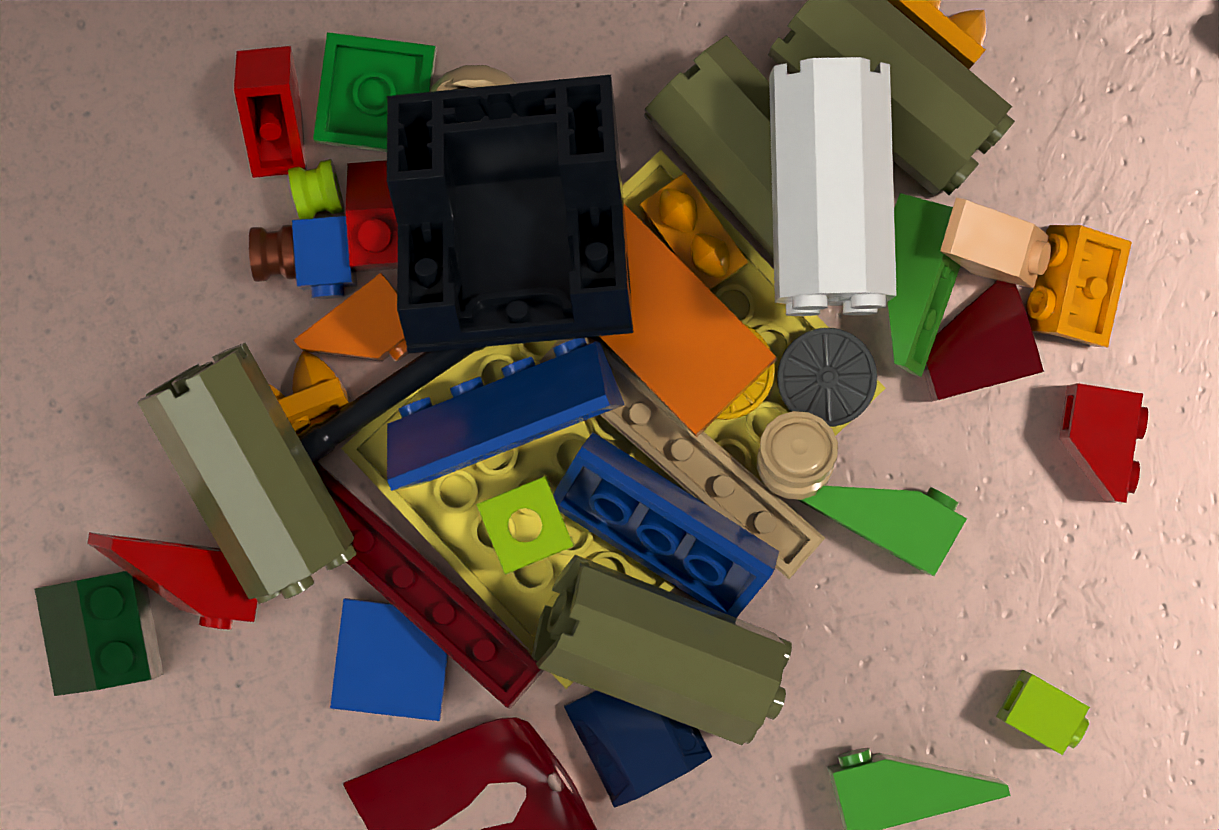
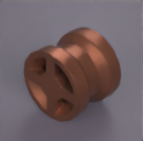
M283 225L279 231L267 232L262 227L250 228L249 258L252 277L255 282L267 281L271 275H283L288 280L296 279L292 225Z

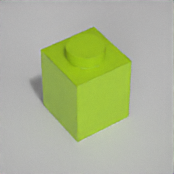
M1022 670L996 717L1063 755L1068 746L1075 748L1085 735L1089 725V720L1085 718V715L1090 707L1039 677Z

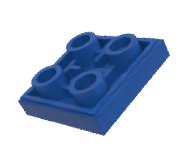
M344 598L330 708L440 721L448 654L392 603Z

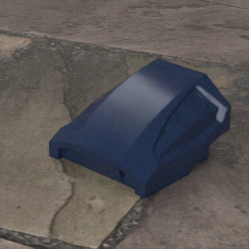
M595 690L564 705L614 808L658 789L712 758V754L699 729Z

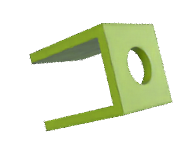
M547 476L476 504L505 574L575 545L556 504ZM519 509H532L541 518V533L533 541H518L509 532V519Z

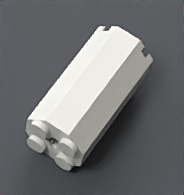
M861 57L810 58L800 60L799 73L788 75L787 63L775 65L769 75L775 303L786 304L787 316L819 315L820 309L843 305L844 315L877 314L878 308H885L886 301H890L896 296L890 64L880 62L876 69L871 72L870 60Z

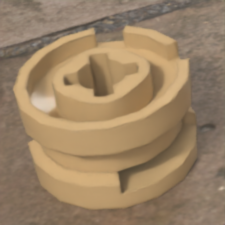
M792 411L777 416L767 425L760 440L757 454V470L762 482L773 493L786 499L802 500L815 496L818 490L824 485L827 486L837 460L838 441L833 429L822 418L809 412Z

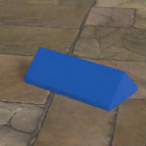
M594 432L583 444L553 493L556 504L562 514L707 607L736 618L739 616L775 570L779 554L777 549Z

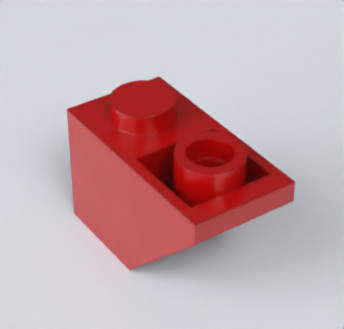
M1080 383L1067 385L1059 440L1104 501L1127 503L1128 493H1135L1140 475V463L1133 460L1136 439H1143L1148 424V408L1142 407L1143 394Z

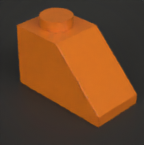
M382 273L378 274L294 339L300 349L312 353L384 361L391 355L395 362L408 355L397 311V291Z

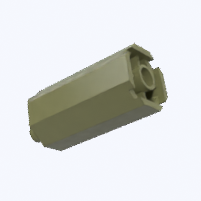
M808 0L787 25L791 31L783 40L778 37L768 53V56L779 65L787 63V72L789 74L799 73L800 60L810 58L861 57L870 60L871 72L876 69L880 62L890 64L893 161L934 196L941 190L950 195L955 189H958L979 164L971 157L978 149L985 154L1015 122L1007 114L1012 106L887 0Z
M726 35L693 60L695 65L684 74L682 72L677 74L645 108L646 113H644V117L774 259L769 81Z
M243 343L213 356L214 364L210 361L201 366L197 364L147 393L146 397L140 399L137 403L249 599L256 598L257 602L261 604L282 594L284 599L298 595L314 584L311 575L324 566L327 570L334 569L352 559L357 553L351 544L354 536L247 344Z
M574 555L558 575L552 591L559 593V596L553 607L545 605L542 611L531 655L534 660L538 661L536 665L539 669L739 745L749 744L754 739L766 717L773 720L779 715L786 697V690L780 684L783 669L786 667L792 651V643L778 637L774 632L578 555Z

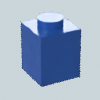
M346 216L292 220L297 287L303 291L311 290L312 299L344 297V287H357V273L350 267Z

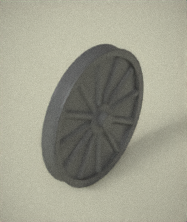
M818 328L799 336L783 353L777 372L778 389L784 404L791 412H809L822 418L830 427H835L854 420L869 406L877 386V368L871 352L856 336L837 328Z

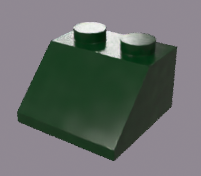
M127 571L34 589L54 696L117 687L152 680L164 675L148 588Z

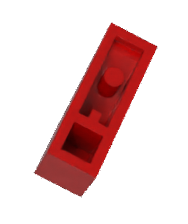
M89 532L87 544L178 609L199 615V625L232 630L233 620L255 621L257 600L256 598L249 599L220 548Z

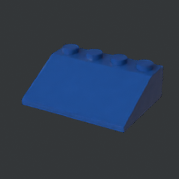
M575 338L554 347L553 350L556 358L535 365L533 357H528L501 368L504 378L485 386L481 377H477L450 388L453 396L452 399L433 406L430 397L399 408L398 410L402 418L387 424V481L391 491L424 484L625 405L601 343L594 342L587 345L585 338Z

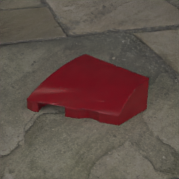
M996 280L992 286L974 302L966 306L947 326L937 333L924 369L932 402L1044 372L1034 335L1016 284Z

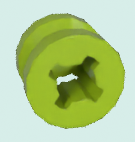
M332 159L320 161L317 168L304 170L299 166L288 169L292 196L300 219H313L316 213L322 211H329L332 214L344 212L341 188Z

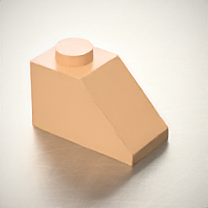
M956 198L940 251L973 275L1034 288L1037 276L1042 275L1047 269L1051 246L1048 243L1049 236L1035 224L969 200Z

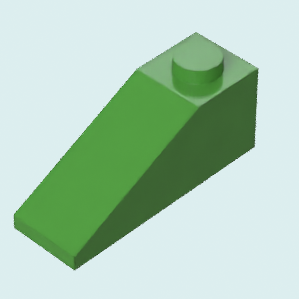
M900 193L894 207L896 296L888 301L894 364L913 375L922 377L961 266L940 251L953 207Z
M823 486L816 492L815 496L798 500L931 576H935L967 520V518L955 512L959 502L932 487L929 488L925 495L920 491Z
M861 748L838 755L840 764L828 766L844 830H882L1011 796L1008 785L999 778L882 753L871 755L870 748Z

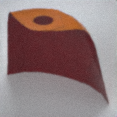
M517 717L500 718L480 724L381 768L343 782V786L368 830H432L468 807L488 784L517 782L526 787V798L514 821L481 830H597L576 786L564 767L528 721ZM555 766H557V768L561 771V773L567 780L568 784L572 789V792L569 790V788L566 786V784L560 777ZM549 775H554V778L561 787V791L551 789L547 781Z

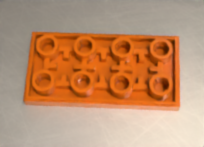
M624 204L634 333L598 337L698 437L777 360V357Z

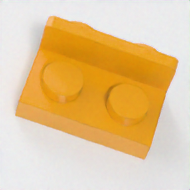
M1050 225L1046 230V234L1049 236L1048 243L1051 246L1050 260L1046 271L1042 275L1037 276L1035 286L1027 302V317L1032 332L1053 334L1094 347L1108 348L1132 242L1082 225Z

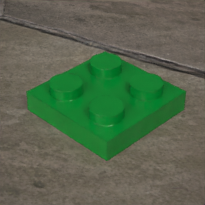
M327 32L313 141L318 144L387 152V96L430 91L433 84L437 53L436 46Z

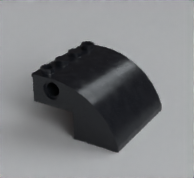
M611 75L387 96V185L398 224L397 311L408 354L634 333L624 197Z

